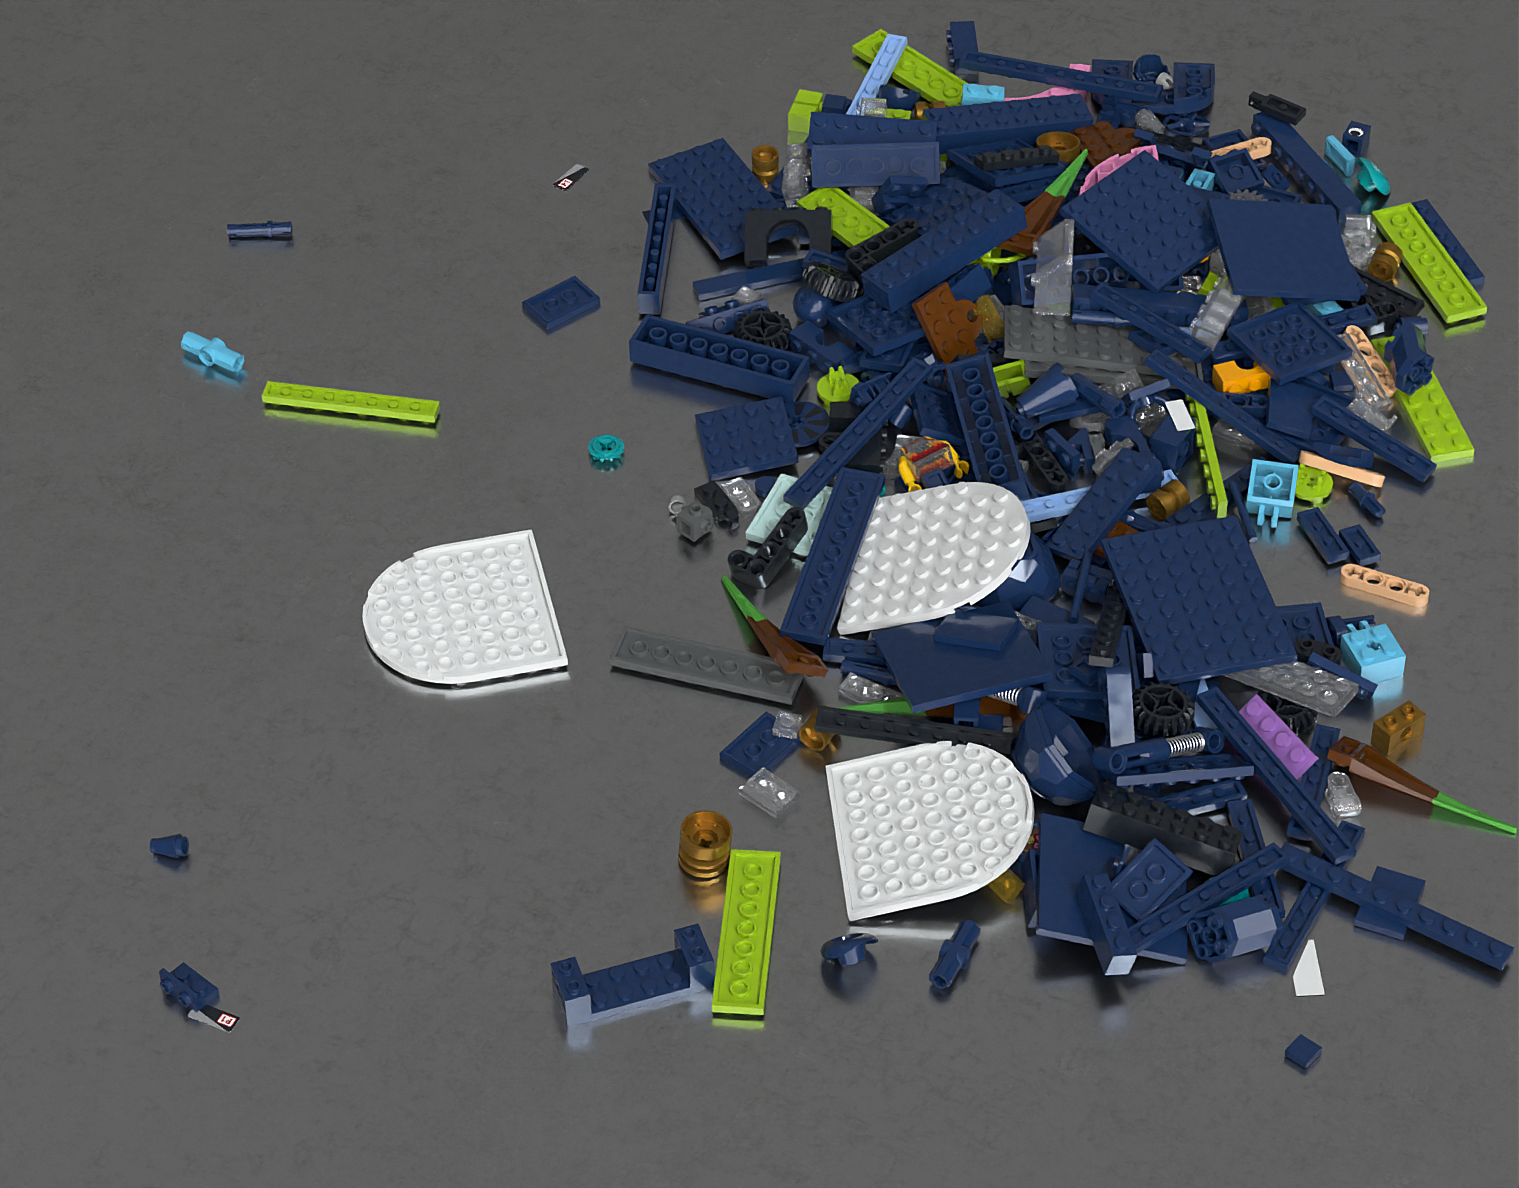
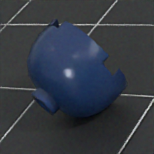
M880 84L878 100L882 108L902 109L913 112L915 103L919 102L921 92Z
M805 285L797 291L793 299V310L796 317L802 323L809 320L818 327L828 323L825 310L837 306V300L834 301L808 289Z

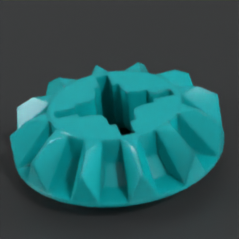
M599 435L589 442V455L593 456L594 460L600 459L602 463L605 460L612 462L613 458L620 459V455L624 453V443L619 437L614 435Z

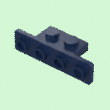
M764 298L746 304L737 300H729L724 302V306L718 308L717 306L706 307L704 309L705 312L698 313L699 318L686 322V325L725 334L734 331L738 317H743L744 313L750 314L752 310L759 311L760 308L762 311H767L769 309L768 302Z

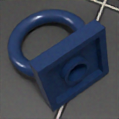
M1168 378L1129 392L1120 398L1125 402V407H1129L1127 416L1131 415L1135 424H1137V410L1155 403L1161 405L1169 415L1165 404L1169 400L1159 395L1171 387ZM1140 431L1143 438L1150 439V436Z

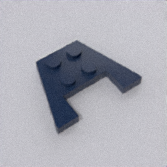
M1136 128L1133 134L1135 139L1142 141L1141 147L1156 145L1159 162L1167 160L1170 166L1184 169L1190 175L1195 168L1204 171L1213 154L1198 147H1194L1192 152H1181L1171 145H1159L1156 143L1154 133Z

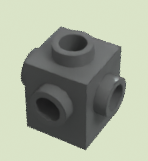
M696 500L677 514V531L693 542L713 528L712 510Z

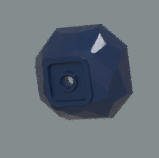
M1030 529L1027 549L1022 559L1017 560L1012 566V573L995 590L974 604L984 607L1008 601L1014 612L1017 613L1032 596L1049 602L1061 588V579L1049 546Z
M1048 700L1044 703H1038L1020 725L1015 748L1011 751L1016 768L1025 777L1030 790L1056 805L1070 806L1093 798L1099 784L1106 782L1105 778L1098 774L1097 769L1093 766L1094 747L1076 721Z

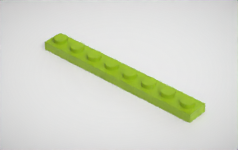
M267 381L262 393V402L433 423H435L440 410V401Z
M1185 393V400L1190 402L1188 404L1189 415L1196 419L1195 432L1197 433L1195 441L1196 447H1200V463L1204 462L1203 477L1208 479L1206 481L1207 494H1211L1210 507L1211 510H1215L1217 518L1226 517L1228 501L1206 409Z

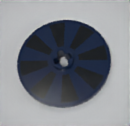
M803 401L784 404L795 447H804L816 443L821 434L829 431V415L821 406Z

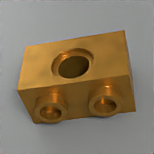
M1408 700L1373 722L1371 743L1389 756L1423 734L1426 714Z

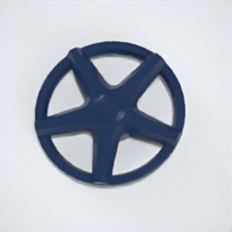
M1196 112L1189 113L1187 116L1169 113L1163 121V125L1168 131L1184 136L1200 135L1210 128V122L1206 118L1197 115ZM1171 119L1177 121L1176 123L1167 125V122ZM1195 126H1205V127H1206L1205 129H1203V130H1201V131H1198V132H1195V131H1194ZM1177 127H1178V129H1179L1180 131H1183V132H1179V131L1173 130V128H1177Z

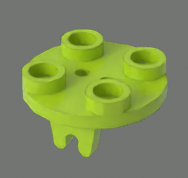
M839 366L837 371L830 367L829 373L823 376L817 383V394L824 401V404L829 407L830 402H849L851 389L859 381L851 374H844L842 366Z
M1300 463L1294 497L1308 500L1315 504L1321 503L1323 498L1332 492V477L1326 470L1311 466L1305 467V464Z

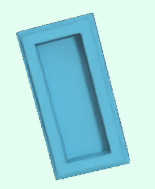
M1333 135L1326 137L1324 154L1347 177L1353 175L1355 157Z

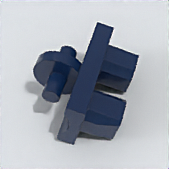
M925 351L915 356V358L933 366V373L926 379V383L933 387L941 386L945 380L944 372L941 370L946 369L945 362L937 360L933 353L927 354Z

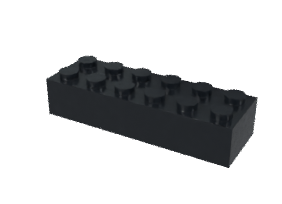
M1103 783L1099 784L1083 830L1143 850L1156 838L1186 866L1214 876L1232 867L1243 832L1238 831L1233 826H1223L1207 817L1200 818L1184 809H1175L1166 806L1161 801H1152L1143 798L1138 793L1126 792L1118 789L1115 785Z

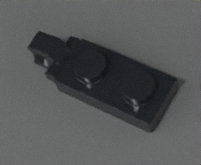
M1253 91L1249 95V106L1296 126L1306 115V108L1273 94L1264 96Z
M714 480L694 488V494L702 505L712 510L713 518L717 522L724 520L731 530L740 526L737 507Z

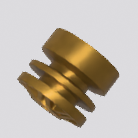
M1060 131L1048 132L1038 136L1036 140V148L1042 145L1052 147L1053 150L1059 153V160L1072 164L1080 155V140L1071 133Z
M707 810L693 812L685 817L680 829L678 861L687 873L696 877L709 878L717 876L726 870L730 861L733 831L730 821L717 812Z

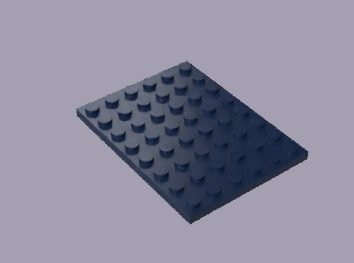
M1236 515L1101 539V548L1144 653L1152 654L1153 676L1157 684L1159 681L1162 684H1168L1169 682L1170 684H1177L1297 660L1296 650Z

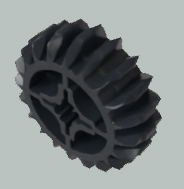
M811 261L807 263L802 272L801 281L808 289L834 301L847 303L853 300L858 293L860 285L858 280L853 275L833 265L831 266L820 261Z
M760 308L759 311L752 310L750 314L744 313L743 317H738V321L734 326L733 337L787 350L789 346V332L792 331L789 319L785 318L784 314L779 315L778 311L771 312L770 309L762 311Z
M1285 680L1282 683L1274 681L1272 685L1266 684L1264 688L1259 689L1257 695L1263 699L1297 736L1299 733L1305 734L1307 729H1312L1318 718L1319 706L1316 695H1312L1311 689H1305L1303 684L1297 686L1295 681L1291 684L1286 683Z
M1150 681L1148 685L1142 684L1139 689H1135L1132 695L1134 724H1136L1137 729H1143L1144 734L1151 733L1153 738L1156 735L1162 738L1166 736L1174 737L1176 734L1182 735L1184 731H1188L1194 720L1195 704L1192 701V697L1187 695V690L1180 691L1179 685L1173 687L1170 682L1162 684L1159 681L1158 684H1154Z

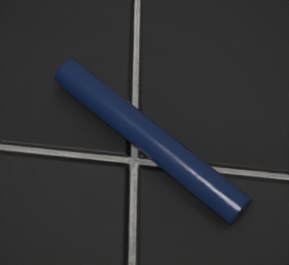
M1236 481L1230 482L1228 486L1248 541L1253 543L1258 538Z

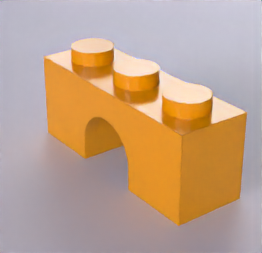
M1235 361L1213 365L1212 383L1218 392L1245 394L1268 388V381L1271 377L1255 361L1253 369L1250 370L1238 367Z

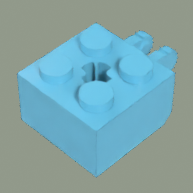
M1253 459L1246 508L1248 513L1258 514L1257 525L1262 526L1265 515L1272 516L1271 527L1277 528L1278 517L1292 518L1299 465Z
M1363 620L1359 622L1360 630L1358 631L1353 624L1346 625L1348 633L1341 636L1340 650L1342 652L1341 659L1348 670L1373 683L1403 676L1406 655L1386 623L1370 627L1368 622Z

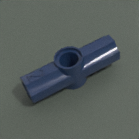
M968 919L961 921L950 940L946 939L943 942L938 960L929 974V981L939 989L949 988L958 971L967 966L971 949L980 936L981 928L974 921Z

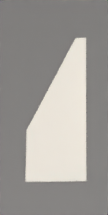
M1308 940L1293 975L1296 996L1325 995L1314 940Z

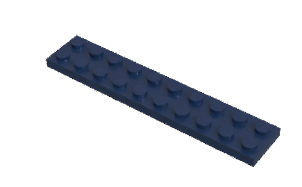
M845 467L840 468L781 625L780 637L787 636L793 640L826 646L885 484V475Z

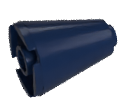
M1056 362L1016 399L1017 404L1014 406L1018 414L1031 418L1076 404L1080 401L1077 389L1069 375L1066 376L1061 373L1064 368L1060 363Z

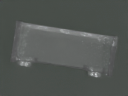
M1064 219L1040 235L1038 241L1033 243V254H1037L1036 273L1031 274V286H1035L1034 314L1069 316L1074 219Z

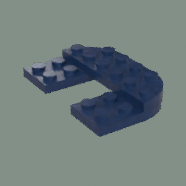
M1092 59V72L1133 80V61ZM1174 62L1173 88L1163 90L1157 104L1117 96H1107L1091 92V95L1095 102L1101 105L1109 104L1115 107L1118 102L1136 106L1138 114L1157 113L1159 115H1167L1170 113L1187 116L1190 112L1202 110L1213 102L1215 64Z

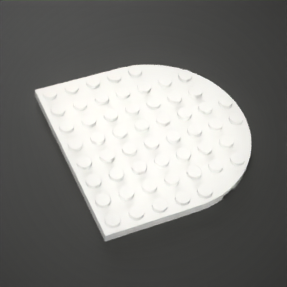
M959 482L957 484L880 497L847 586L837 627L840 635L940 618L947 614L955 613V608L968 602L972 605L987 596L1012 573V566L1017 560L1022 559L1030 539V521L1021 501L1012 492L1003 487L982 482Z
M532 529L444 544L413 553V557L403 562L399 560L388 567L372 584L368 591V598L363 605L364 632L372 650L388 666L415 679L434 683L462 684L568 665L567 655Z
M939 741L936 744H919L826 766L847 913L850 921L944 901L973 892L999 877L1016 861L1026 846L1032 832L1034 803L1025 777L1005 756L981 745L968 743L967 745L957 744L952 746L951 741Z

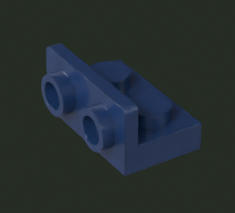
M184 962L170 973L164 968L159 971L160 986L167 994L171 993L182 1006L189 1007L195 1012H198L219 995V990L216 986Z

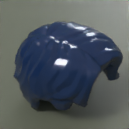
M1155 54L1142 55L1137 59L1133 67V75L1137 81L1155 84L1162 72L1170 75L1167 65H1164L1161 57Z

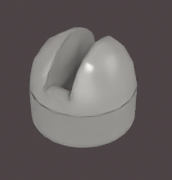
M1162 72L1155 84L1163 85V90H1169L1170 86H1173V78L1169 74Z
M680 494L671 496L668 502V509L673 514H678L687 506L686 499Z

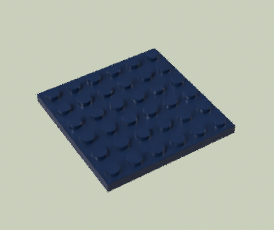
M1146 150L1063 206L1059 213L1155 295L1219 249L1206 205L1207 201Z

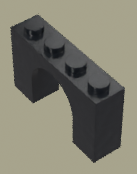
M778 207L772 210L752 208L751 211H746V266H768L770 237L777 229L786 225L798 226L809 235V251L813 248L832 255V210H828L826 207H817L815 210H807L803 207L785 210Z
M830 402L829 432H844L868 405L857 407L853 402ZM882 426L844 467L877 474L885 472V459H881V457H886V443H882V441L887 442V428Z

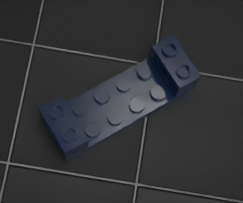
M699 924L674 930L675 950L582 975L576 957L550 963L553 992L567 1028L714 988V959Z

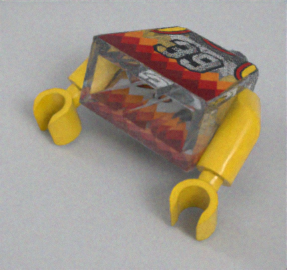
M923 436L913 442L910 440L905 441L900 449L901 457L898 460V470L904 484L909 486L908 492L922 490L921 486L914 482H920L919 478L939 468L944 470L955 465L954 475L957 478H962V470L968 474V462L960 461V456L947 441Z

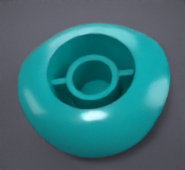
M1363 157L1355 158V162L1362 167L1355 177L1360 181V184L1368 192L1378 189L1382 194L1388 195L1391 185L1386 176L1368 159Z

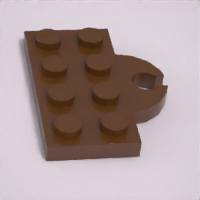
M1100 121L1088 127H1078L1074 131L1069 132L1079 138L1080 154L1085 149L1088 150L1085 161L1092 170L1098 164L1116 154H1119L1120 157L1131 153V149L1141 147L1140 144L1142 142L1133 136L1136 129H1114L1108 121Z
M947 282L940 283L912 303L937 360L943 361L947 365L958 354H975L978 352L974 340L978 337L982 328V316H972L971 321H969L967 313L969 310H975L977 308L976 304L965 299L955 300ZM942 369L946 378L947 371L946 369Z

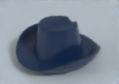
M867 933L844 935L825 942L820 952L824 958H837L840 965L856 964L859 961L865 960L866 944L877 943L878 939Z

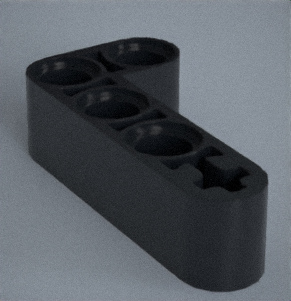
M913 218L903 219L848 249L846 252L847 272L853 275L860 285L864 287L861 277L862 273L919 238L917 220Z
M1367 291L1365 295L1360 296L1359 301L1343 300L1347 309L1369 304L1378 317L1377 324L1360 328L1366 336L1393 329L1395 322H1398L1399 306L1393 300H1385L1373 304Z
M1034 431L1032 437L1027 440L1022 439L1017 432H1011L1019 462L1022 461L1043 492L1049 494L1067 492L1068 476L1037 432Z
M800 507L789 508L755 555L743 550L732 551L728 555V564L732 576L757 589L767 587L808 531L804 510Z

